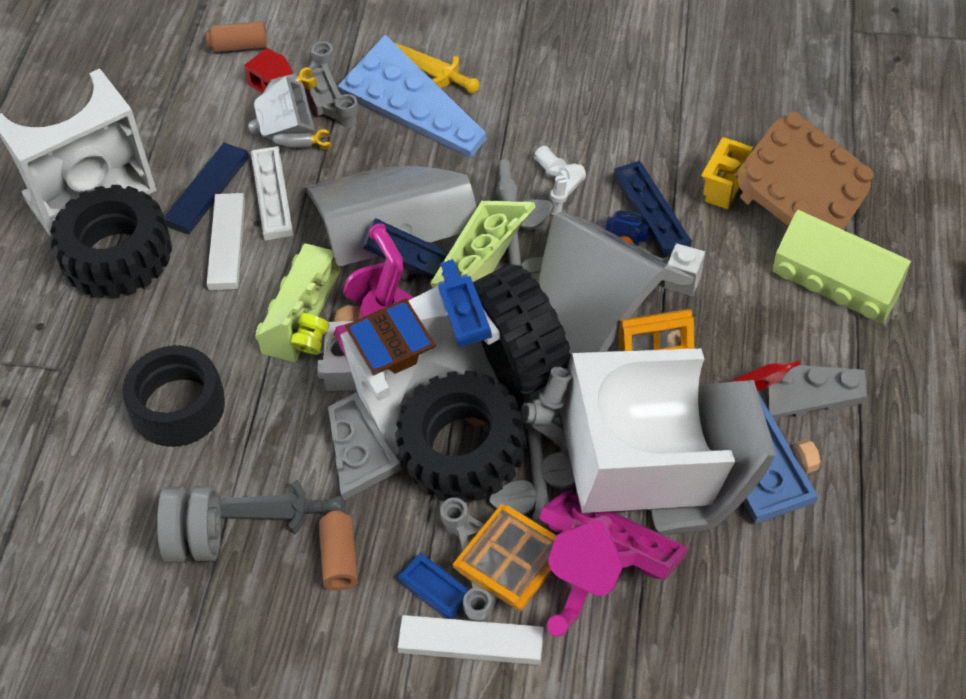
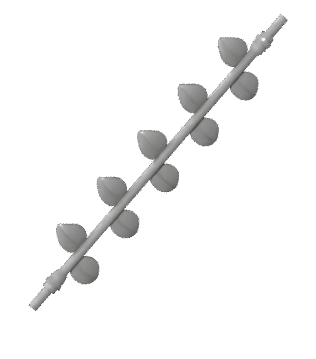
M502 159L499 161L500 181L496 189L500 201L516 202L518 187L511 178L510 162L507 159ZM539 199L523 201L534 202L536 207L520 227L530 230L540 227L549 217L553 208L552 203ZM517 231L508 246L509 264L522 266L539 283L543 257H534L521 264ZM492 367V369H493V371H494L496 377H497V378H500V375L498 374V372H496V371L494 370V368ZM545 387L530 395H523L524 403L537 400L540 392L545 390ZM559 409L554 410V417H560ZM523 422L526 431L525 435L528 433L533 484L526 480L511 482L503 486V489L496 494L493 493L489 498V502L496 509L501 504L508 505L524 516L528 515L535 505L536 510L533 515V521L556 534L557 532L549 528L548 523L539 520L543 507L548 504L546 481L550 486L558 489H566L575 484L570 458L564 456L563 452H557L543 460L540 432L528 423ZM485 423L483 430L487 435L490 433L491 426ZM536 539V542L540 545L541 554L546 545Z

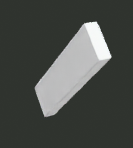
M279 147L252 150L251 157L264 239L266 241L294 236Z
M244 193L215 194L207 274L208 290L238 289L245 212Z
M402 615L398 653L541 665L544 627Z

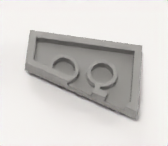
M799 365L792 368L780 382L767 387V409L774 421H779V417L793 414L795 417L807 415L808 411L824 408L829 411L863 404L867 396L865 370Z
M357 392L328 406L340 481V492L344 500L402 470L398 459Z

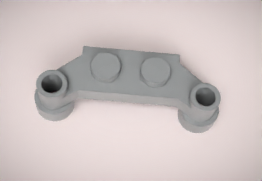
M326 41L317 42L311 48L313 61L309 66L313 70L314 76L306 78H316L317 85L313 89H307L318 116L324 114L341 121L344 127H353L357 123V99L351 94L340 95L330 73L333 70V46Z
M449 498L442 503L440 508L441 520L449 534L459 537L463 552L484 524L468 514L467 505L463 500ZM490 548L476 567L492 576L502 563L500 553ZM503 571L497 581L508 587L506 574ZM470 580L472 589L463 598L465 614L468 616L469 621L487 622L489 614L498 598Z

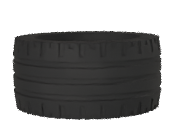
M173 345L152 350L143 357H140L131 366L124 379L123 397L130 419L138 432L145 439L156 445L180 447L192 444L195 441L197 442L212 432L217 423L220 422V418H222L225 398L219 373L210 358L198 349ZM190 380L204 386L202 393L194 403L182 410L164 413L155 412L145 407L152 393L168 382Z

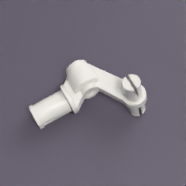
M541 146L536 150L534 159L546 170L549 178H555L554 189L550 191V200L553 206L551 214L555 215L558 212H562L563 203L566 202L567 197L581 181L585 180L586 172L581 164L572 163L567 165L565 160L558 158L549 147Z

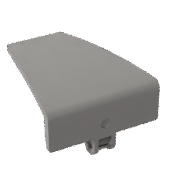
M421 166L385 167L305 187L306 193L314 202L325 222L337 266L378 256L362 249L370 223L375 218L430 243L460 235L477 209L468 176L438 168ZM403 267L400 279L406 280L409 275L416 273Z
M558 212L554 215L550 227L539 284L558 315L559 322L566 333V340L569 342V352L572 355V353L607 352L619 334L618 325H620V319L630 318L662 280L677 285H691L694 280L693 277L667 264L659 256L650 254L646 249L631 244L603 227L575 215Z
M754 380L699 385V417L706 444L710 451L732 450L735 463L712 505L650 509L655 532L661 535L715 528L741 505L769 469L775 457V449Z

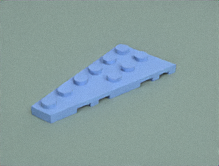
M386 35L381 38L337 86L341 95L351 94L356 97L357 103L469 158H472L487 140L486 132Z

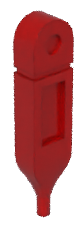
M799 360L786 364L771 363L728 382L754 380L756 389L759 391L780 382L792 368L801 365Z

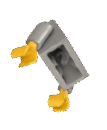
M306 67L300 71L299 76L291 74L270 81L263 94L254 102L257 118L248 123L249 130L254 136L262 135L264 138L273 140L277 145L293 148L311 147L312 144H317L322 150L332 147L330 142H320L322 137L331 136L327 130L322 129L316 135H311L315 129L304 88L313 89L316 87V78L306 79L314 76L313 70Z

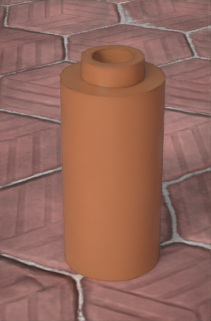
M264 21L211 26V31L206 32L208 48L213 47L214 53L267 48V33Z
M331 511L319 520L323 585L329 590L341 591L353 588L358 583L353 519L342 511Z

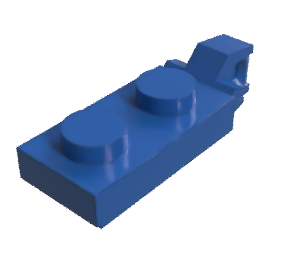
M453 259L440 263L444 281L438 283V290L458 347L492 338L491 328L471 276L467 274L459 276Z

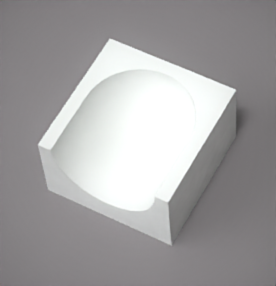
M701 348L572 353L567 367L572 378L564 394V406L559 408L582 513L708 506L713 504L735 463L732 450L710 451L704 439L698 407L699 378L704 362Z

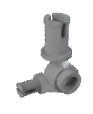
M553 367L550 371L545 390L540 392L537 400L522 405L521 417L524 423H528L553 440L557 446H560L563 455L569 457L562 421L560 417H554V410L564 406V394L572 375L562 367Z

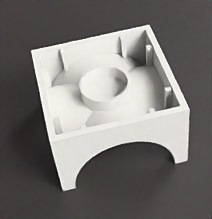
M101 69L89 73L94 84L93 94L89 103L77 115L62 123L46 127H26L15 124L4 117L2 113L0 114V137L10 152L27 186V189L21 191L23 197L49 236H51L50 229L52 223L56 221L55 217L60 209H65V205L69 200L79 198V194L86 190L91 192L96 190L95 187L99 186L111 188V185H121L122 188L126 189L127 186L138 189L139 192L143 191L147 194L157 191L132 109Z
M438 286L409 300L410 305L436 344L435 348L419 355L416 365L396 374L387 369L373 376L348 332L340 335L358 395L398 461L402 460L395 439V432L398 430L396 421L400 413H405L402 405L407 398H414L415 394L413 391L420 385L427 386L430 384L429 379L438 376L439 379L447 377V372L457 371L458 375H464L465 371H474L479 378H481L482 374H486L494 378L495 384L499 383L487 359L481 341L458 347L439 294ZM484 310L492 333V338L484 340L489 345L499 340L500 334Z

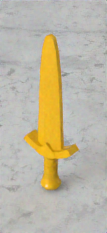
M394 43L425 74L433 77L434 79L431 80L440 88L453 82L464 87L470 94L478 91L480 82L477 78H468L458 73L460 69L459 56H453V63L451 65L409 47Z

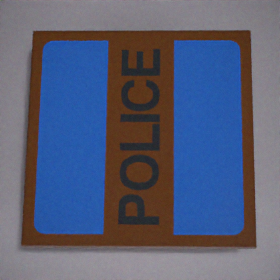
M407 298L345 325V329L373 376L387 369L394 374L416 365L420 354L436 347V344Z

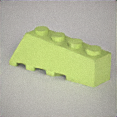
M481 201L444 262L453 259L459 275L467 274L471 276L473 282L490 274L496 268L519 227L536 207L535 203ZM442 267L439 268L430 283L432 288L437 287L439 282L444 281Z
M304 243L300 253L294 256L288 276H284L281 281L280 292L276 299H272L269 304L268 315L265 321L261 322L257 327L256 340L259 342L261 354L296 363L301 351L292 347L289 343L292 335L297 333L299 315L307 313L319 316L341 271V267L336 264L332 250Z

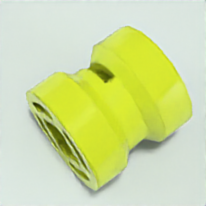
M301 313L297 321V333L292 335L289 344L302 352L318 355L323 346L321 342L322 336L327 333L330 324L318 316Z

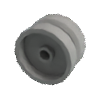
M182 486L164 487L159 499L157 517L158 543L164 562H185L190 552L197 562L216 561L221 541V509L219 495L215 486H195L190 496Z

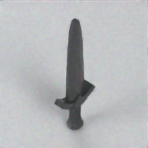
M298 480L291 483L297 494L219 499L221 518L292 520L288 527L294 534L302 527L307 513L344 512L345 501L340 496L329 500L308 501Z

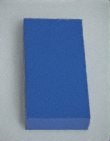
M419 553L397 576L400 584L446 619H454L464 608L463 598L469 589L422 553Z

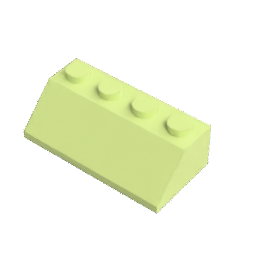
M797 209L776 252L772 272L812 292L827 297L839 305L846 306L866 318L883 324L899 299L911 260Z

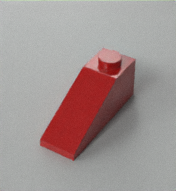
M268 47L244 64L248 85L262 94L272 79L293 74L287 59L282 54H277Z

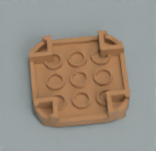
M790 112L787 116L781 117L774 122L738 168L735 178H738V184L743 192L740 198L747 205L754 199L788 226L798 209L843 230L869 193L873 171L812 123L803 119L799 113Z

